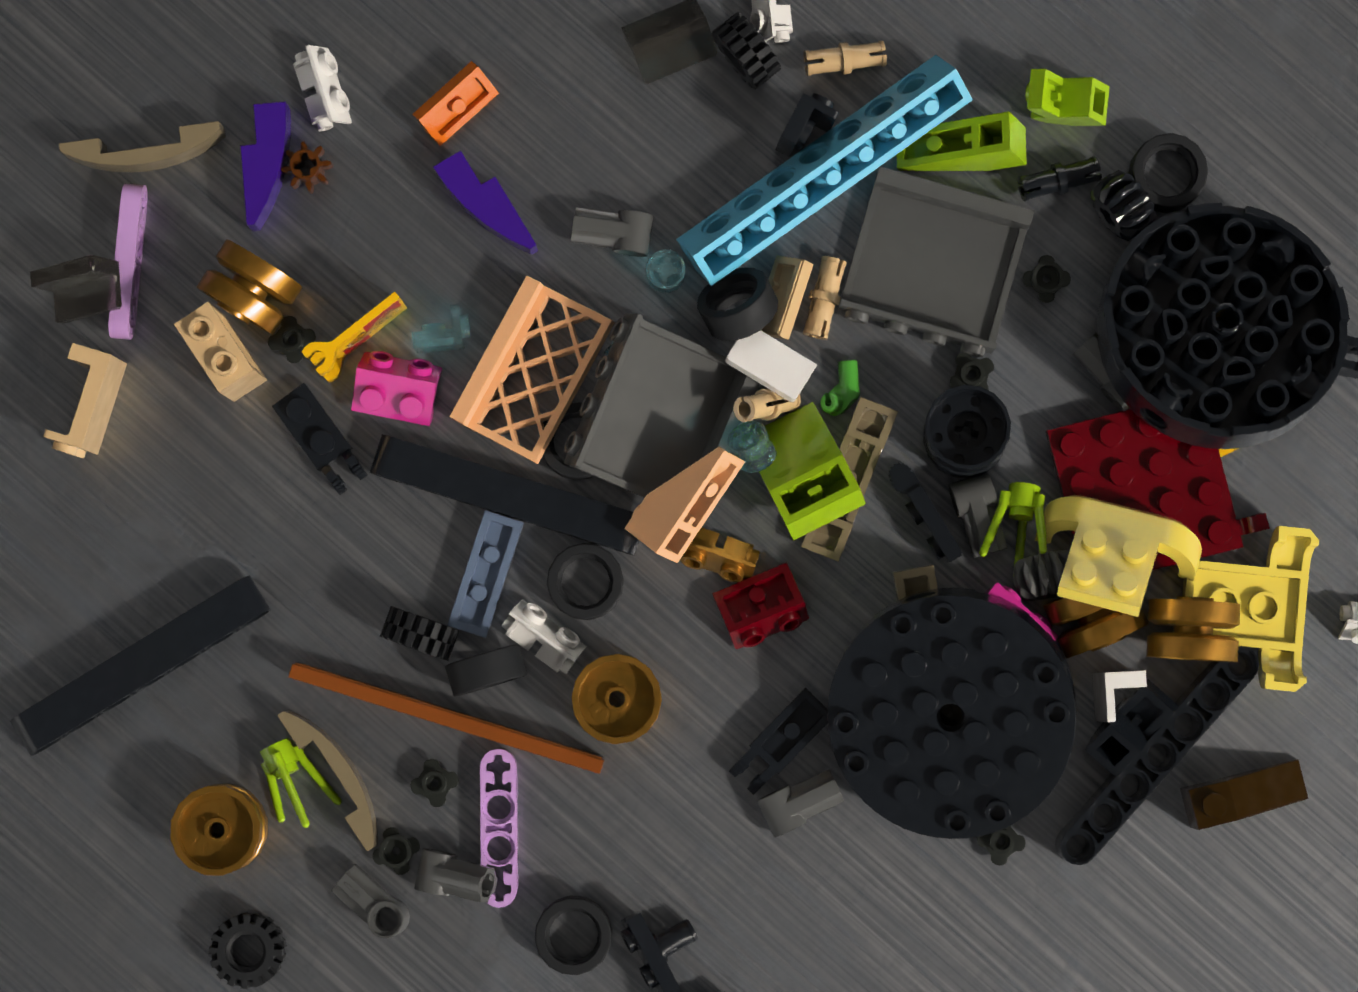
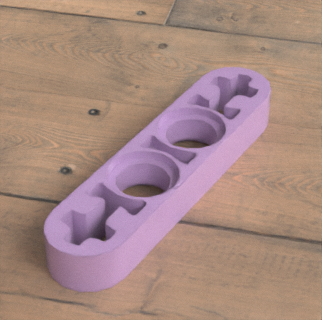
M125 183L121 191L108 321L110 338L131 340L135 332L148 202L146 185Z
M501 748L487 752L480 764L481 865L487 866L489 864L501 867L512 864V873L503 871V882L505 885H511V892L505 893L503 900H497L496 894L493 893L487 904L497 908L506 907L511 904L517 896L519 888L517 762L511 752ZM495 755H502L503 762L510 763V770L504 771L502 774V784L510 782L511 791L504 789L487 791V783L495 784V772L488 771L487 768L488 763L495 761ZM494 796H504L510 802L511 809L507 817L496 819L489 814L488 802ZM501 836L510 842L511 852L508 857L498 860L489 854L488 843L492 838Z

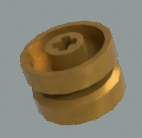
M226 239L216 258L220 265L235 275L231 279L216 270H207L198 283L197 288L216 300V305L248 325L251 322L273 335L283 316L279 309L265 300L267 295L283 304H293L303 287L265 260Z
M1176 596V599H1149L1148 620L1156 625L1174 626L1173 633L1153 632L1148 635L1146 657L1238 662L1239 641L1231 636L1213 635V628L1233 629L1240 625L1241 604L1214 601V598Z
M1063 597L1043 605L1052 625L1060 626L1074 620L1078 621L1079 625L1064 631L1058 638L1065 658H1070L1089 650L1091 652L1112 645L1125 639V635L1149 624L1142 606L1139 616L1136 617Z
M621 654L602 656L585 666L575 680L571 697L574 716L583 730L598 741L611 744L632 742L647 733L658 718L662 702L660 685L651 669L638 659ZM614 691L622 692L625 696L624 704L620 707L611 705L609 702V696Z
M213 784L191 792L178 804L171 820L170 839L176 855L189 869L203 875L223 876L249 865L261 853L268 837V818L262 803L249 790L235 784ZM221 823L224 826L225 832L223 836L221 833H214L213 825Z

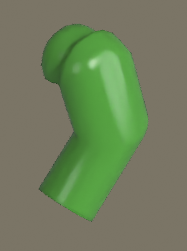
M857 360L837 362L839 383L829 393H825L820 400L823 411L831 416L845 413L860 396Z

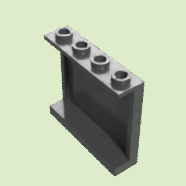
M880 166L872 188L838 310L846 312L844 318L853 322L868 324V320L871 319L884 323L883 329L895 334L906 335L907 330L923 334L922 341L933 345L945 346L946 341L961 345L960 351L967 352L972 356L984 357L985 352L992 354L997 346V335L1026 233L1031 226L1035 211Z
M625 313L624 317L619 318L613 327L611 340L614 342L608 356H603L597 366L595 377L598 380L592 394L589 393L582 402L580 416L583 417L578 429L573 431L566 441L564 453L567 456L564 463L645 498L647 494L717 447L732 453L744 424L734 414V402L739 397L755 395L760 383L727 364L725 356L642 319L643 316L640 314Z

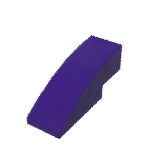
M286 102L253 104L256 144L240 145L246 223L252 231H261L282 187L285 174L281 168L288 164L289 157L286 151L290 150L291 109Z
M461 150L433 166L437 176L451 196L485 229L506 243L532 255L538 252L536 243L496 177L481 184Z

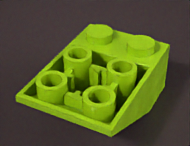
M814 402L741 437L793 541L866 504L855 477Z

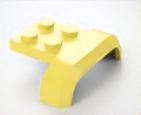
M1080 495L1057 498L1049 502L1044 509L1047 544L1051 543L1053 535L1057 532L1076 531L1058 586L1057 596L1138 617L1157 552L1174 560L1179 568L1178 576L1180 578L1191 581L1195 579L1202 553L1201 543L1187 526L1173 518Z
M1277 526L1270 540L1266 567L1199 561L1194 581L1184 579L1182 596L1214 598V601L1241 604L1240 625L1233 629L1213 628V635L1231 636L1239 641V646L1258 648V678L1263 689L1296 692L1307 683V677L1302 672V647L1310 562L1314 549L1319 545V539L1311 529Z

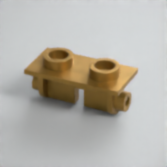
M701 527L680 559L685 566L691 569H706L718 573L727 581L738 583L752 577L760 551L753 549V544L729 536L726 538L723 549L716 547L720 533Z

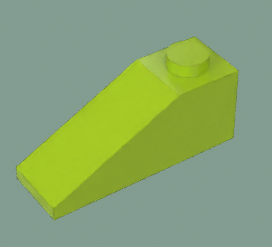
M1009 111L940 123L897 154V169L899 171H992L1027 165L1026 127Z

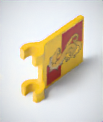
M393 292L330 342L309 343L303 348L302 353L307 359L310 358L315 366L324 360L323 364L315 370L329 383L340 377L345 358L404 312L407 307L397 293Z

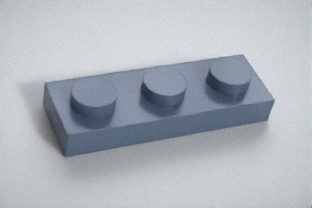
M486 510L484 511L447 626L487 638L522 532L523 522Z

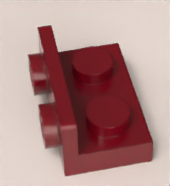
M787 562L712 593L735 649L754 647L763 642L766 637L780 631L789 632L795 630L802 622L809 619L805 602Z

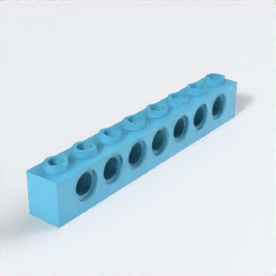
M934 55L677 238L678 244L694 269L713 286L970 103L973 99L957 69L939 56Z

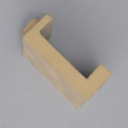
M72 343L67 358L89 369L69 434L63 435L45 429L43 437L54 441L52 449L84 459L86 452L96 455L99 453L127 363L111 354Z

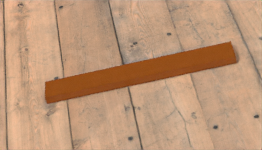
M295 662V664H292L288 676L295 680L594 773H601L605 761L603 756L304 663Z

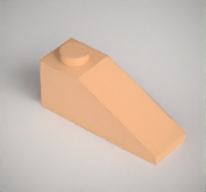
M717 447L647 494L642 503L634 510L632 518L624 529L656 554L678 563L745 461L725 449Z

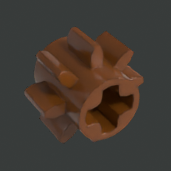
M303 141L300 146L301 150L295 153L289 150L286 151L287 156L290 158V165L282 167L281 170L285 175L294 174L295 177L290 182V186L294 190L303 184L306 185L309 193L313 194L314 185L320 182L324 185L329 184L324 174L325 170L333 168V164L328 160H320L325 152L322 146H318L313 152L309 150ZM306 160H311L316 167L310 168V175L305 176L299 169L304 168Z

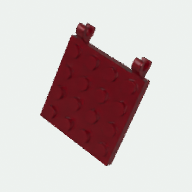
M1131 409L1045 431L1062 497L1072 495L1086 496L1173 518L1183 523L1197 536L1202 546L1201 558L1243 548L1241 535L1270 529L1266 513L1236 519L1219 449L1194 446L1171 438L1148 425ZM1071 531L1073 539L1076 531ZM1157 552L1152 570L1175 565L1176 563L1170 557Z

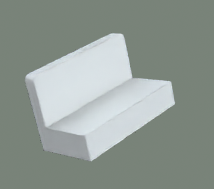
M761 330L747 338L737 340L725 359L727 364L789 402H795L817 366L811 360Z
M1146 670L1092 673L1096 721L1116 722L1114 689L1147 687Z

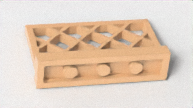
M526 276L449 417L471 431L477 432L520 456L539 464L615 322L544 286L541 282ZM551 299L562 305L566 319L545 326L542 313ZM570 309L579 313V315L572 317ZM589 319L601 324L593 339L579 343L574 324ZM537 322H538L539 328L533 330L534 327H535V325H536ZM568 327L573 346L552 352L547 333ZM541 336L546 355L526 361L523 347L527 340ZM587 349V351H586V353H585V355H584V357H583V355H582V350ZM575 353L579 364L573 375L560 379L555 359ZM517 358H518L520 363L517 364V365H514L515 362H516V360H517ZM549 362L554 381L533 388L528 369ZM522 371L527 390L507 396L504 388L505 380L508 375ZM568 384L566 390L563 391L562 386ZM556 388L559 402L555 410L541 414L536 395ZM498 393H499L500 399L495 400L496 397H497V395H498ZM529 397L534 417L514 423L509 404ZM503 406L507 426L491 431L481 425L490 410ZM549 420L544 428L543 421ZM537 424L540 437L533 450L530 451L520 446L516 430ZM510 433L512 441L501 435Z

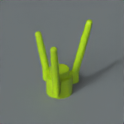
M1012 482L1009 484L1008 491H1000L998 507L979 551L981 557L987 555L1006 509L1009 511V518L1018 520L1014 564L1018 560L1024 559L1027 521L1033 520V514H1035L1039 552L1041 554L1047 552L1044 519L1045 495L1040 494L1041 488L1039 486L1026 482Z
M289 738L278 741L260 751L264 760L260 765L267 778L273 807L279 823L285 821L276 778L277 780L282 779L302 827L307 828L310 825L290 777V774L299 770L296 763L298 761L335 805L342 803L341 798L306 757L304 750L299 749L297 746L293 747Z

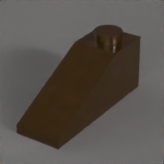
M1298 759L1180 788L1189 826L1197 830L1241 820L1309 799Z

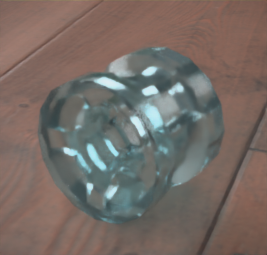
M663 249L653 253L646 264V278L649 285L661 293H671L681 287L686 277V266L683 258L677 252L670 249Z
M757 421L738 425L728 437V445L731 451L745 461L741 469L748 473L766 469L773 463L776 457V449L768 439V432L765 426Z

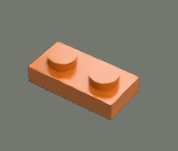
M471 61L412 115L430 137L441 146L495 98L499 92L481 69Z

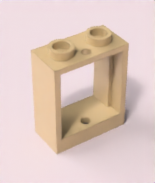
M206 302L174 324L218 392L235 402L267 381V378L226 316L210 302Z

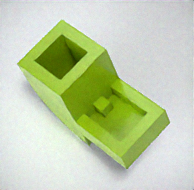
M1031 69L1030 82L1025 90L1027 109L1031 111V119L1044 123L1069 126H1106L1110 86L1093 77L1062 78L1047 69Z

